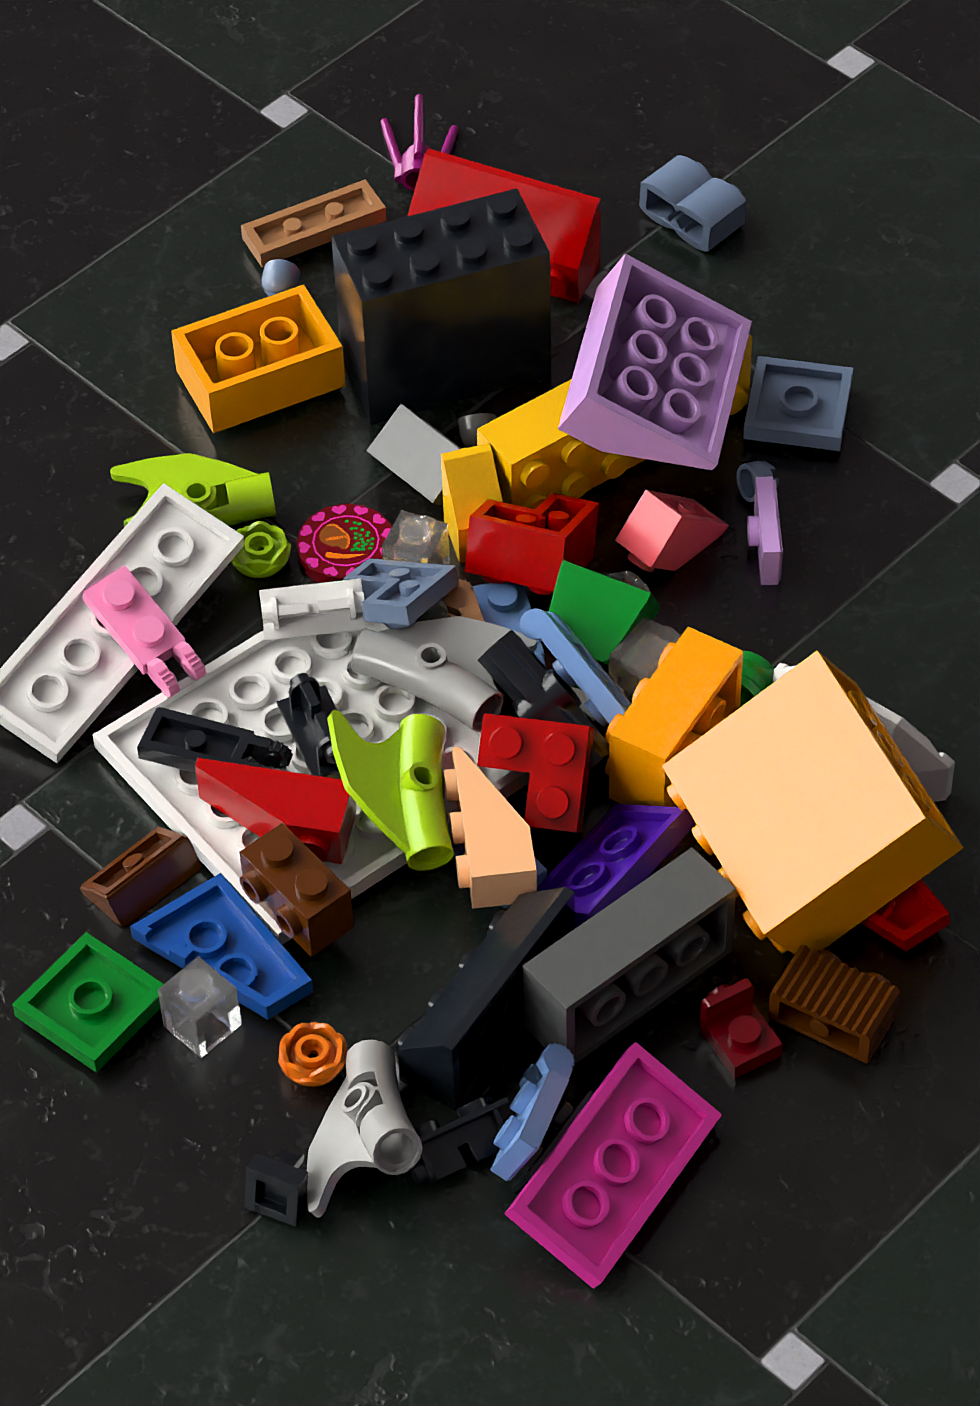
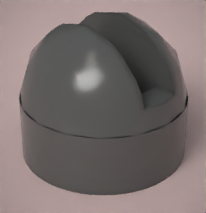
M477 413L459 418V434L463 444L468 448L477 446V428L495 420L497 416L491 413Z

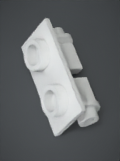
M361 578L259 590L265 641L357 631L367 628L362 608L364 593L362 592Z

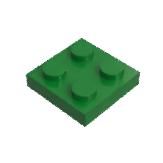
M86 932L12 1005L15 1017L97 1073L170 1000L168 986Z

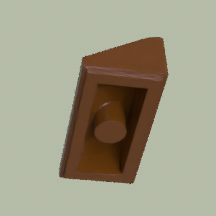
M158 826L84 882L80 890L84 896L111 920L122 927H126L197 873L202 865L188 836Z

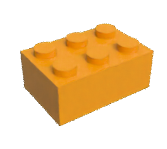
M304 284L171 331L176 371L213 433L346 386L343 346Z
M690 627L686 628L676 643L670 642L667 644L660 656L656 671L650 679L644 677L639 682L632 697V704L624 715L616 714L607 729L605 741L609 743V758L606 763L605 774L609 775V799L620 804L676 807L667 791V787L672 782L662 765L740 708L743 666L742 650Z

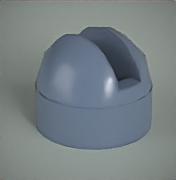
M283 259L271 260L264 266L261 279L262 287L268 296L298 287L301 272L290 261Z
M753 461L739 466L737 484L742 497L747 502H754L755 477L773 476L772 473L776 470L775 467L766 461ZM774 478L773 480H776V489H777V487H778V485H779V479H778V478Z

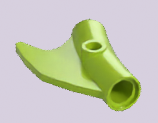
M191 453L148 458L114 466L110 470L111 478L114 481L136 484L147 488L149 491L148 497L140 509L164 483L229 527L276 516L269 472L257 474L227 462ZM134 516L124 520V527Z
M333 710L327 718L333 754L347 793L370 820L405 853L408 867L413 870L425 871L447 864L453 858L454 851L447 824L443 791L445 726L433 716L413 714L401 720L399 729L388 739L380 743H370L363 740L356 733L339 710Z

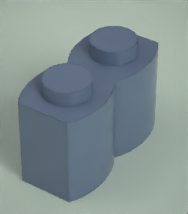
M677 155L641 182L640 208L656 223L674 229L685 242L696 249L705 252L710 251L745 224L747 200L736 186L724 180L712 178L701 163L695 162L688 157Z

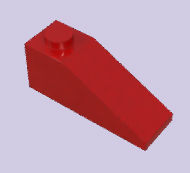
M197 758L195 770L200 799L259 837H262L283 823L322 862L342 864L356 817V803L345 790L341 779Z

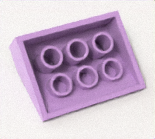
M624 254L597 287L558 429L602 452L713 470L718 465L752 321L637 259Z

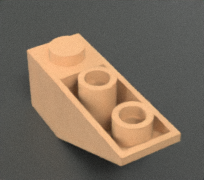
M452 747L453 769L443 770L446 801H456L458 812L449 813L453 845L463 844L464 855L456 856L459 888L469 887L472 909L510 905L520 894L537 892V869L530 826L461 747Z

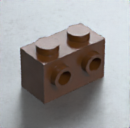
M283 823L239 852L242 876L239 878L245 894L252 902L259 904L276 921L283 933L289 938H293L311 957L354 928L351 889Z

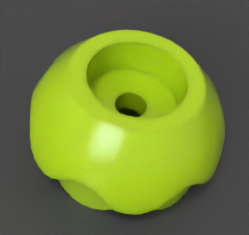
M256 521L250 526L237 530L238 533L244 536V547L231 562L242 574L253 578H266L278 573L286 565L290 557L291 543L287 541L282 529L277 526H271L264 521Z

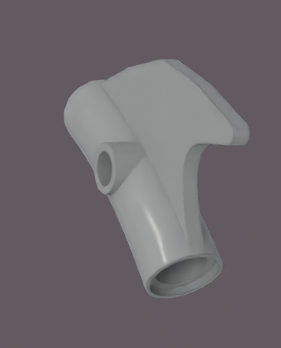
M461 616L420 621L406 628H390L379 632L365 628L355 644L351 668L354 673L390 684L431 703L478 733L482 730L483 713L500 715L505 701L504 695L498 691L491 675L478 662V659L511 629ZM514 631L531 651L534 652L536 650V640L527 638L524 634Z
M363 1040L354 1044L348 1050L346 1055V1078L328 1107L309 1147L307 1161L308 1210L317 1218L325 1213L338 1180L349 1170L356 1167H375L386 1174L398 1175L413 1168L421 1157L423 1149L421 1139L407 1116L400 1096L396 1075L395 1053L389 1045L382 1041Z

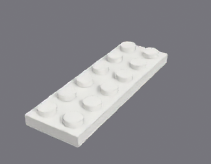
M163 483L0 668V725L55 763H58L138 670L128 655L85 604L83 591L125 565L174 626H176L244 547V536Z

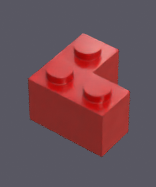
M551 493L536 509L487 499L470 515L465 572L481 575L483 580L490 583L503 584L511 582L528 586L532 592L537 594H553L563 560L585 568L594 558L599 503L557 493Z
M483 713L477 766L530 773L524 818L530 827L576 833L583 831L595 727Z

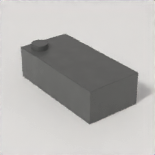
M691 847L523 965L524 1028L544 1048L554 1042L566 1046L568 1050H571V1054L574 1055V1064H576L733 951L736 888Z

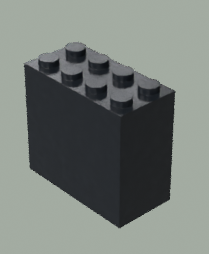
M517 188L331 236L339 341L343 346L344 367L370 425L389 420L400 404L413 412H419L551 376L550 252Z

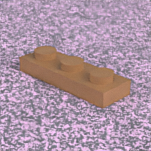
M365 179L241 225L242 239L260 266L264 267L271 260L285 259L331 242V236L387 221L386 207Z

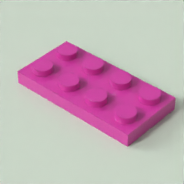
M635 1042L625 1051L505 1212V1215L589 1286L595 1288L603 1282L722 1114Z

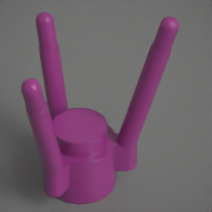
M422 94L415 96L414 145H411L402 157L389 120L387 118L381 120L383 134L395 168L394 180L396 183H402L406 189L413 192L424 154L430 148L424 144V97ZM457 125L450 127L441 152L451 154L459 131Z

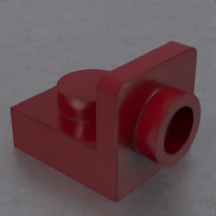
M748 978L733 985H721L712 990L701 1001L700 1032L734 1079L782 1056L783 1044L754 1005V986Z

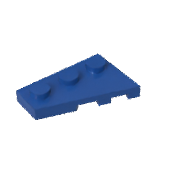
M221 873L130 926L132 939L267 1020L313 993L312 979Z

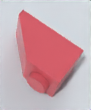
M645 490L615 541L630 551L627 558L633 564L647 572L652 573L655 568L676 571L721 537L729 525L694 499Z

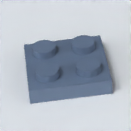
M758 356L744 423L743 439L840 451L853 380V368Z

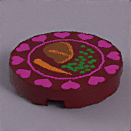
M343 503L325 507L309 516L299 529L296 542L297 556L299 562L305 568V573L312 581L317 583L342 581L344 577L368 558L394 560L396 537L391 523L380 512L364 505Z

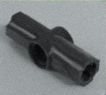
M510 630L495 642L478 659V662L514 701L512 702V707L520 718L595 727L590 770L609 754V743L605 741L606 735L580 707L582 702L575 691L553 669L548 670L513 630Z

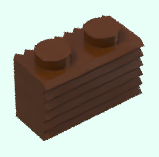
M801 945L770 993L768 1018L869 1064L877 1048L880 1047L882 1039L885 1038L887 1031L890 1030L892 1023L896 1019L900 990L896 985L892 986L890 981L880 974L859 972L856 967L850 968L829 951L810 950L807 945Z

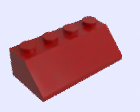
M428 148L424 154L408 216L517 188L550 252L551 296L579 303L600 268L601 199Z

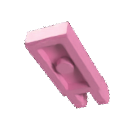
M125 565L83 591L85 604L143 675L147 673L165 696L171 698L180 692V686L175 675L169 671L164 661L172 656L194 681L206 675V669L201 659L192 647L185 642L183 635Z

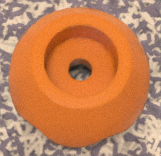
M317 1022L300 1023L294 1026L290 1033H286L282 1037L279 1046L278 1062L284 1074L293 1082L306 1087L323 1086L333 1081L345 1067L347 1044L343 1035L337 1033L329 1024ZM316 1054L317 1057L309 1058V1055Z

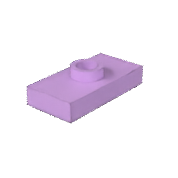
M773 476L755 477L754 516L747 517L748 546H757L761 585H779L782 573L783 548L776 480H773Z

